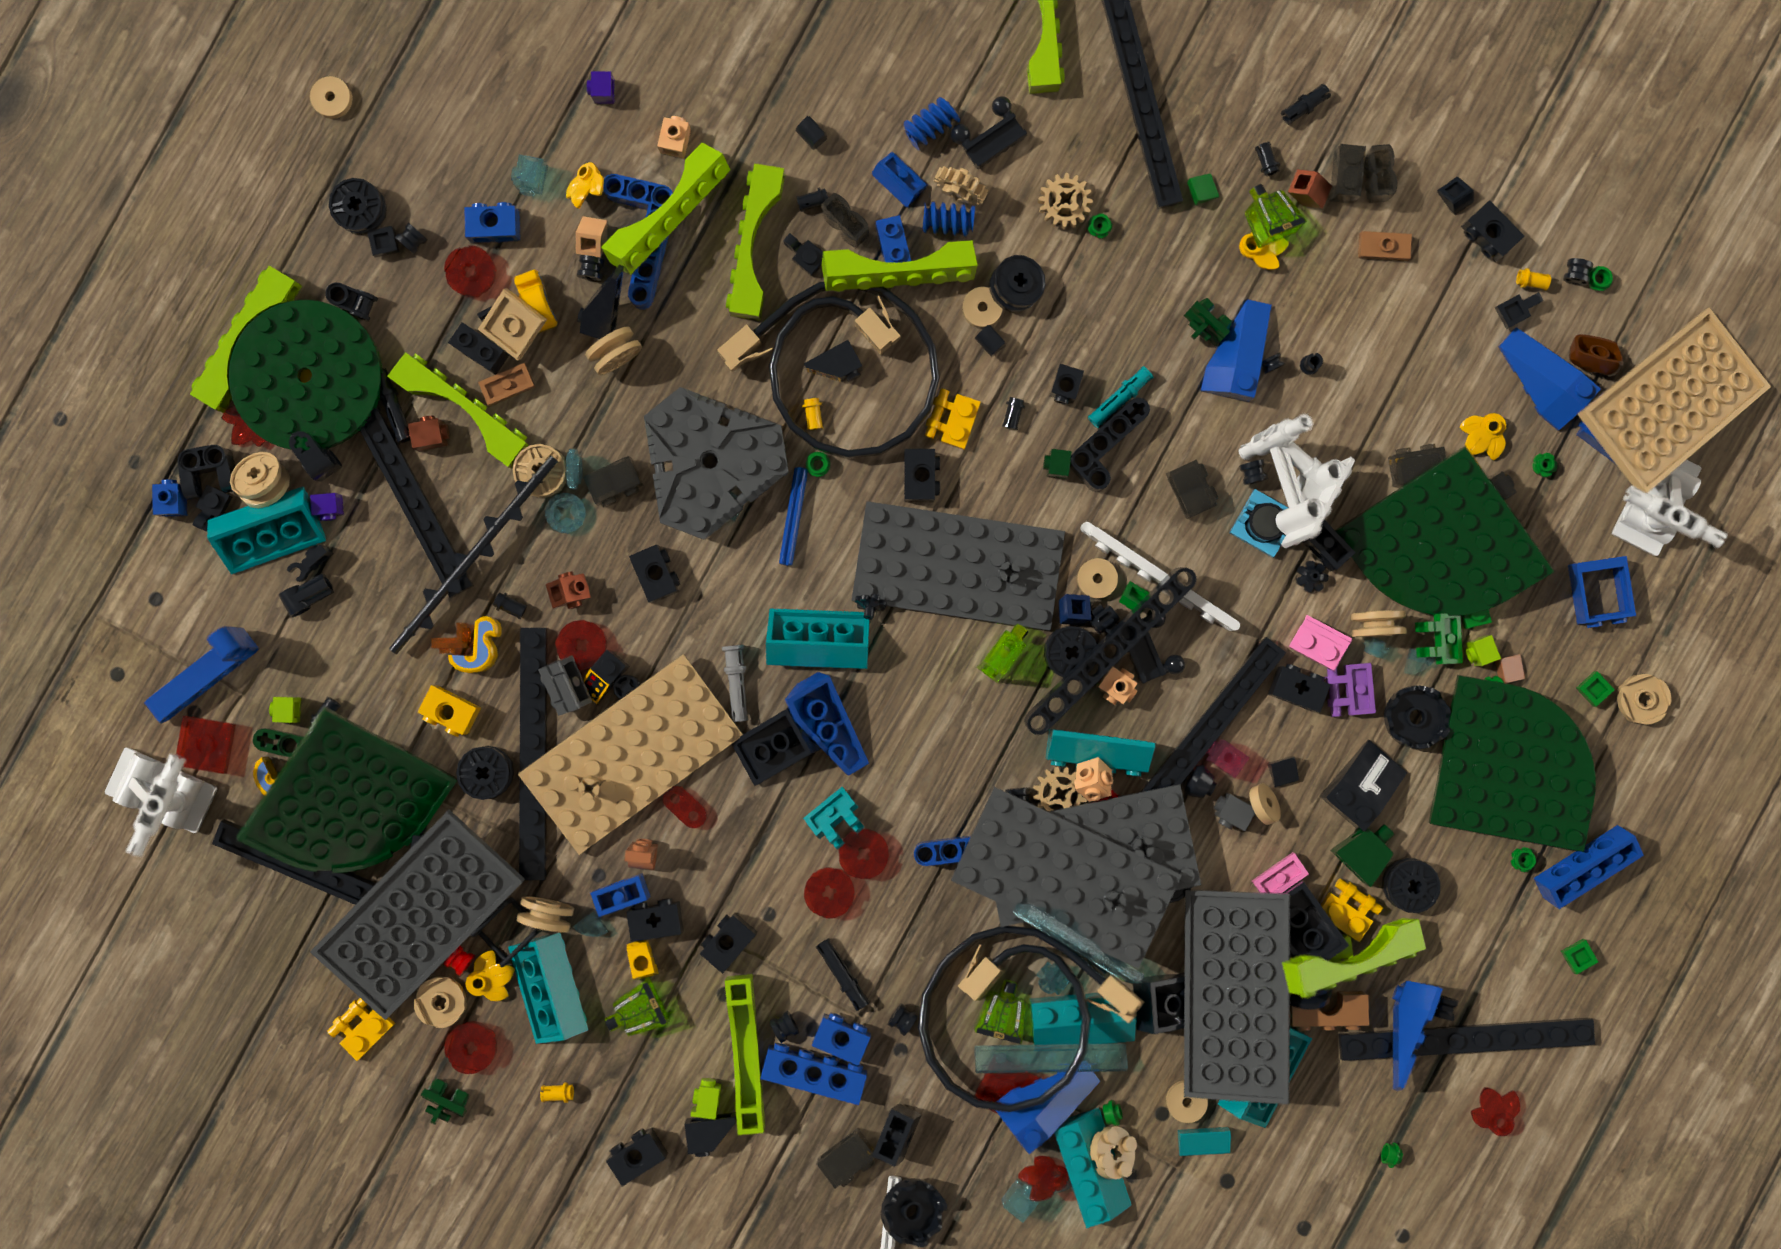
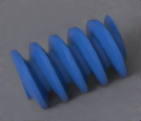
M937 98V105L934 103L928 105L929 111L921 109L920 116L916 114L912 116V122L909 120L904 121L906 135L917 150H920L919 141L925 146L928 145L927 136L933 140L936 139L935 130L944 134L942 125L945 124L951 129V119L960 123V118L955 109L945 99Z
M932 201L929 208H927L925 203L923 232L927 233L930 226H932L933 233L937 234L940 227H942L943 234L947 235L949 229L952 228L953 235L957 236L959 230L962 229L963 236L967 237L970 230L973 233L975 205H972L969 212H967L965 204H962L959 211H957L955 203L951 204L949 210H947L945 202L941 203L939 209H937L935 201Z

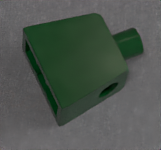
M1385 824L1375 833L1369 828L1365 832L1357 830L1330 851L1364 885L1371 887L1394 854L1385 844L1395 834Z

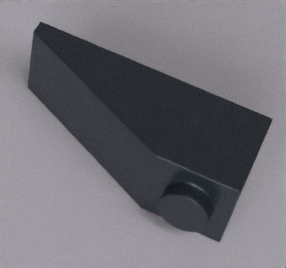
M619 265L591 297L586 307L580 309L577 322L581 323V334L601 339L615 331L624 266Z

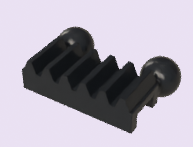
M999 96L992 103L994 114L1004 119L972 141L970 140V130L966 125L958 124L951 130L952 141L963 146V150L977 169H981L986 163H990L992 159L999 157L1002 152H1006L1010 147H1014L1017 142L1022 141L1027 136L1026 130L1022 129L1015 119V114L1011 112L1012 104L1007 97Z
M1149 610L1146 614V617L1141 619L1144 622L1150 620L1152 617V611ZM1166 615L1152 628L1163 626L1166 621ZM1126 626L1122 631V635L1126 640L1132 638L1134 634L1131 626ZM1149 631L1128 651L1141 684L1167 673L1173 675L1180 674L1185 669V660L1179 655H1171L1167 658L1165 664L1161 663Z

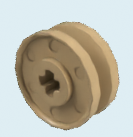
M629 326L607 334L587 350L585 355L590 362L600 360L594 367L598 375H604L618 369L633 359L643 348L638 340L628 342L634 334Z
M543 444L530 445L521 450L515 458L513 465L515 482L517 480L528 482L532 478V474L536 473L537 467H541L550 455L558 460V463L543 479V483H540L532 492L531 496L539 498L552 497L561 492L567 483L569 476L568 463L564 456L551 446Z
M267 452L253 453L243 458L235 466L230 478L232 490L240 496L245 504L253 508L268 507L277 502L285 494L290 483L288 470L280 464V461L274 455Z
M1385 610L1351 614L1352 621L1363 622L1362 628L1352 630V637H1382L1407 634V627L1394 625V620L1406 617V611Z
M522 897L520 904L531 911L519 913L517 916L519 923L552 932L570 931L571 924L561 919V916H572L575 909L573 906L545 898Z

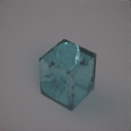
M519 154L517 167L514 166L512 168L511 181L517 190H520V194L531 197L535 194L542 195L548 165L544 159Z
M1016 1179L1001 1198L1002 1205L1013 1216L1024 1223L1039 1204L1036 1195L1037 1191L1025 1182L1023 1184Z

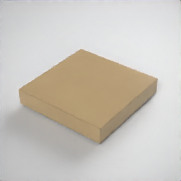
M506 288L503 289L478 330L516 360H521L547 319Z

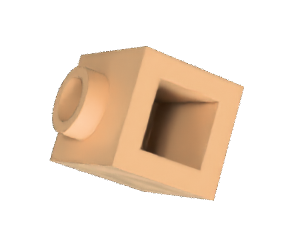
M671 116V119L664 117L657 145L661 154L685 158L691 128L684 118L678 116Z
M583 216L576 230V254L601 258L603 253L601 247L607 241V220Z

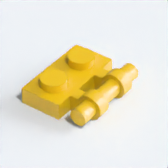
M940 388L938 397L934 398V408L931 417L927 418L925 424L927 429L924 436L934 439L936 431L943 432L942 443L965 450L980 401L957 394L954 403L947 401L950 391ZM944 409L951 411L947 424L940 422Z
M1340 878L1336 882L1335 887L1342 892L1338 897L1329 892L1321 903V907L1338 929L1360 942L1374 922L1365 915L1369 910L1378 915L1382 911L1383 906L1378 904L1371 895L1366 896L1360 892L1352 882L1347 883ZM1349 898H1353L1360 903L1357 910L1346 903Z
M361 998L354 1000L349 1005V1009L342 1016H338L333 1021V1025L327 1030L328 1034L332 1037H335L340 1032L346 1035L339 1044L356 1061L360 1060L396 1024L390 1017L384 1020L374 1010L370 1012L366 1008L368 1004ZM358 1015L362 1021L353 1028L349 1023Z

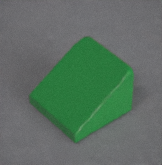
M1211 173L1189 178L1187 184L1195 206L1219 198Z

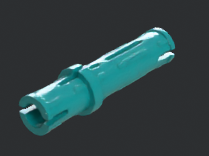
M1142 366L1128 381L1124 380L1121 383L1122 386L1114 394L1105 400L1092 414L1087 416L1089 421L1097 429L1100 428L1130 398H1135L1138 395V391L1154 378L1152 373Z

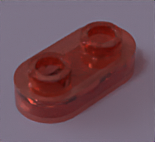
M675 785L663 794V803L666 808L687 827L698 828L706 822V808L682 786ZM673 794L679 795L680 801L678 803L671 801ZM691 811L698 813L697 820L690 819L689 814Z

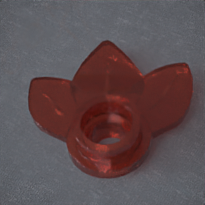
M235 405L223 413L221 419L234 425L231 435V443L233 445H244L252 440L256 446L260 447L266 442V440L248 427Z
M1488 1087L1483 1088L1479 1096L1481 1107L1471 1111L1472 1119L1481 1128H1490L1497 1136L1509 1135L1515 1126L1514 1118L1520 1111V1101L1517 1093L1512 1090L1501 1097L1495 1090ZM1501 1118L1504 1119L1503 1126L1498 1127L1497 1121Z
M1047 1156L1035 1157L1034 1165L1025 1167L1018 1174L1019 1180L1032 1186L1030 1201L1035 1202L1051 1198L1055 1191L1063 1190L1069 1182L1067 1169L1056 1165L1054 1160Z

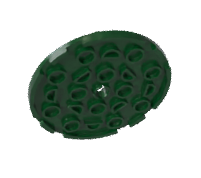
M295 300L269 308L257 316L245 328L232 352L229 365V386L234 405L241 418L251 430L264 440L291 450L289 446L291 435L295 432L303 431L311 434L321 448L329 449L353 437L367 423L366 420L373 409H376L382 390L380 389L381 374H383L379 351L374 340L357 319L344 310L325 302ZM303 369H309L312 373V378L306 383L300 381V374ZM299 437V444L296 445L297 448L301 447L307 451L309 449L305 445L308 441L307 438L302 439Z

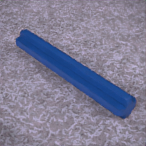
M795 467L779 559V563L786 566H792L808 475V470L803 467Z

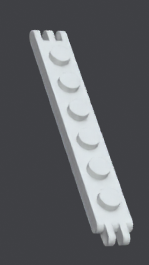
M1084 522L1081 525V531L1097 542L1095 546L1106 554L1109 551L1118 556L1116 560L1127 568L1131 565L1139 570L1137 575L1144 580L1150 582L1152 579L1159 584L1168 575L1100 528L1095 527L1089 522ZM1167 590L1162 591L1170 596V593ZM1192 590L1179 601L1180 604L1190 610L1194 607L1200 611V617L1211 624L1215 621L1228 631L1240 628V623Z

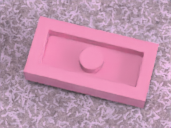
M1292 852L1253 879L1252 883L1258 892L1282 893L1309 873L1296 854Z

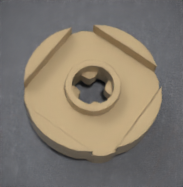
M1649 674L1631 676L1617 689L1618 707L1623 716L1633 723H1656L1667 714L1665 712L1668 706L1671 705V693L1667 684ZM1641 693L1649 695L1650 699L1646 701V706L1643 703H1639Z
M451 976L430 978L419 987L414 999L416 1015L423 1023L435 1026V1028L451 1026L461 1018L467 1008L466 993L461 984ZM437 995H440L442 998L445 997L447 1001L445 1002V1008L442 1009L441 1006H435L434 1002L437 1001Z
M1107 1126L1101 1132H1097L1092 1139L1090 1147L1091 1160L1095 1161L1098 1167L1095 1168L1097 1173L1106 1179L1129 1177L1135 1162L1137 1141L1125 1129L1118 1126ZM1111 1149H1115L1114 1159L1113 1154L1111 1153Z

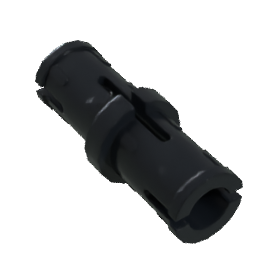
M1321 84L1307 95L1302 94L1298 97V101L1283 109L1281 115L1285 123L1288 125L1292 124L1304 114L1313 112L1317 105L1329 99L1331 93H1327L1330 91L1325 84Z

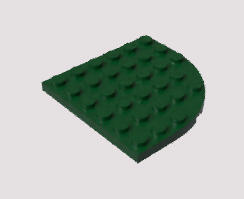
M1466 445L1335 530L1355 551V554L1352 556L1353 560L1380 592L1407 608L1432 615L1448 613V616H1460L1488 610L1511 599L1554 572L1550 563Z
M1457 675L1450 709V731L1444 740L1429 823L1584 852L1595 799L1596 775L1591 751L1578 726L1558 705L1537 692L1509 683Z
M324 707L237 835V839L286 864L307 871L317 872L319 870L343 873L364 869L391 858L393 853L406 845L407 847L412 843L413 835L420 834L428 825L457 782V778Z

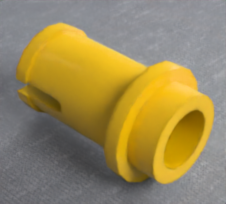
M1529 268L1520 269L1516 277V284L1520 285L1521 288L1528 286L1548 290L1551 283L1550 274L1531 272Z
M819 398L805 399L804 405H802V408H805L807 430L823 428L820 412L822 403H819Z
M564 1082L563 1085H542L540 1089L543 1091L540 1092L541 1102L563 1101L568 1103L569 1100L574 1098V1087L567 1082Z

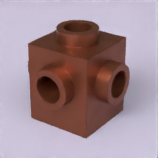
M573 571L558 575L559 579L546 584L552 608L567 606L568 610L582 606L581 601L591 598L584 573L574 575Z

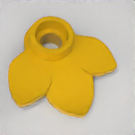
M588 162L578 169L577 177L571 181L567 188L566 198H571L573 205L578 209L581 208L589 193L595 196L602 195L604 178L600 175V171L594 163Z
M1268 221L1259 222L1253 227L1250 234L1243 236L1239 243V250L1243 256L1253 259L1258 267L1267 270L1279 268V261L1276 256L1284 252L1289 242L1274 234L1271 236ZM1247 244H1253L1255 250H1250Z
M1489 413L1484 417L1473 415L1461 423L1459 428L1469 434L1465 445L1472 455L1486 451L1487 455L1492 460H1495L1502 454L1506 445L1503 436L1506 430V421L1500 414ZM1493 421L1498 423L1496 430L1489 429V424Z
M493 950L487 951L475 960L474 971L466 979V989L474 996L484 995L490 1001H501L509 996L504 985L511 980L515 968L510 965L500 967V964H496L495 952ZM475 979L482 980L483 986L481 988L474 986Z

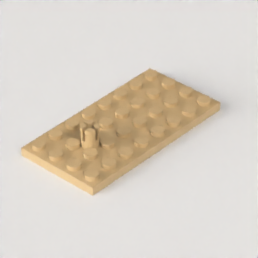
M1707 308L1581 410L1578 416L1629 482L1637 489L1648 493L1771 386L1713 311Z
M682 654L519 772L518 775L580 855L738 740L743 733L732 721V718L686 656Z

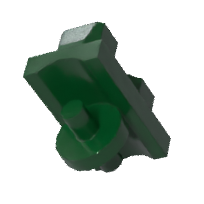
M1208 298L1201 302L1197 300L1183 315L1190 322L1188 325L1195 330L1191 338L1195 340L1200 335L1206 342L1210 340L1217 346L1230 332L1228 329L1232 321L1226 315H1221L1218 319L1214 317L1210 312L1215 306Z
M437 1078L431 1083L428 1090L424 1088L421 1093L422 1098L438 1105L437 1108L428 1105L425 1112L433 1115L430 1123L436 1125L439 1119L448 1123L451 1115L443 1112L444 1109L463 1118L467 1112L465 1107L469 1094L456 1089L450 1101L442 1097L448 1084Z

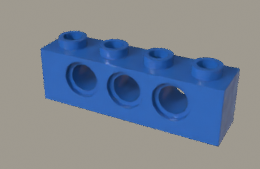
M1617 825L1585 845L1584 852L1575 851L1534 877V880L1542 897L1556 908L1561 909L1643 857L1644 854L1636 836Z
M775 1043V1046L769 1045L760 1079L859 1105L867 1077V1070H864L862 1065L859 1064L857 1066L850 1062L848 1065L838 1063L839 1060L831 1056H824V1059L815 1057L813 1052L804 1049L796 1052L789 1050L790 1046L782 1043ZM787 1060H793L797 1064V1069L787 1071L783 1063ZM818 1067L822 1074L817 1078H813L808 1074V1069ZM841 1073L846 1077V1081L843 1084H836L832 1080L833 1075Z

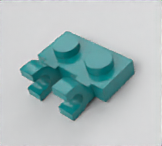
M843 787L803 818L819 839L825 835L837 850L845 844L843 839L834 830V827L845 819L856 833L865 828L853 813L859 808Z

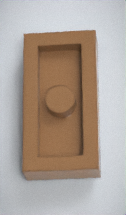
M1361 231L1359 233L1358 258L1408 261L1411 259L1412 234Z
M525 363L478 382L489 407L536 387Z

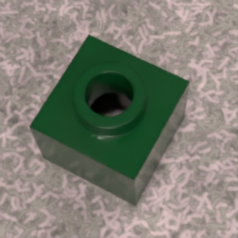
M1051 449L1049 455L1044 456L1043 470H1047V477L1068 478L1072 451Z

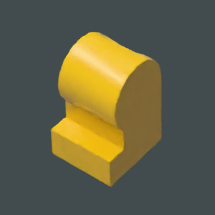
M648 940L627 944V954L634 980L659 974Z

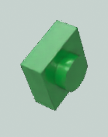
M1129 581L1119 602L1133 610L1150 592Z
M1489 609L1473 614L1461 615L1465 629L1492 623Z
M1594 671L1576 687L1593 707H1597L1615 690L1598 671Z
M1581 939L1561 951L1574 974H1579L1598 963L1596 956L1585 939Z

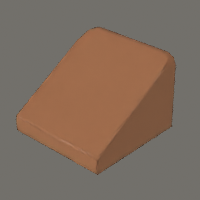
M1520 654L1501 657V659L1495 661L1497 675L1504 683L1525 679Z

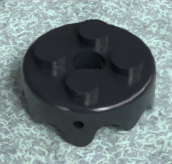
M1419 685L1407 686L1398 690L1388 700L1384 712V722L1388 733L1397 743L1408 748L1425 749L1444 739L1449 734L1451 710L1438 690ZM1413 710H1418L1422 714V720L1418 724H1413L1410 720V714Z
M917 1178L905 1179L895 1184L885 1195L881 1207V1220L887 1233L900 1244L925 1247L929 1244V1239L942 1229V1213L947 1211L948 1206L938 1190L927 1181ZM915 1204L917 1207L915 1214L907 1217V1208Z

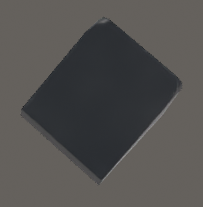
M1458 176L1437 190V193L1454 215L1474 202V190Z
M1294 756L1267 763L1274 787L1299 781Z

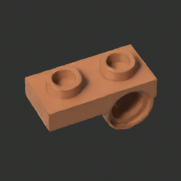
M637 839L636 842H632L625 852V861H628V868L654 870L658 844H652V840Z

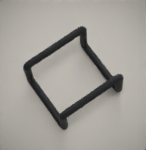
M512 897L503 901L471 934V937L479 935L503 960L500 963V967L509 964L513 957L537 934L542 932L541 929L536 928L506 957L481 931L510 903L520 913L526 912Z

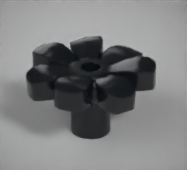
M1307 561L1305 563L1306 568L1299 566L1297 573L1301 577L1296 578L1297 585L1305 584L1304 591L1308 593L1312 592L1313 587L1315 591H1321L1324 588L1321 582H1327L1329 579L1328 574L1322 573L1325 570V566L1320 563L1315 567L1314 561Z
M873 594L871 598L869 595L855 597L857 608L865 609V619L872 620L876 610H885L887 603L885 600L880 599L881 596Z

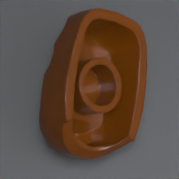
M1579 334L1574 337L1570 345L1569 359L1571 363L1588 372L1601 373L1611 377L1619 373L1624 365L1618 343L1612 340Z

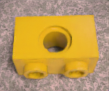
M431 685L418 713L424 715L422 718L424 721L435 726L439 723L446 727L445 731L459 737L460 734L468 735L481 707L438 685ZM447 705H450L454 710L451 719H447L443 714V710Z

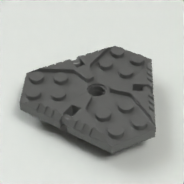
M679 387L644 415L651 465H654L655 468L653 480L659 519L661 524L706 540L743 510L741 506L748 501L752 503L789 473L782 426L737 408L734 410L726 408L727 405ZM722 417L730 419L727 427L720 425ZM708 456L717 457L718 463L716 467L712 469L705 467L704 461ZM672 463L673 471L665 472L664 464ZM738 487L742 493L734 499L730 492Z

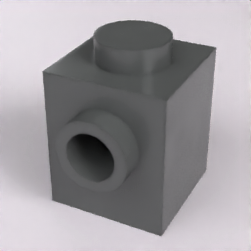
M1228 793L1224 797L1221 795L1214 806V809H1216L1214 815L1220 818L1218 823L1231 830L1235 826L1245 831L1255 814L1251 805Z

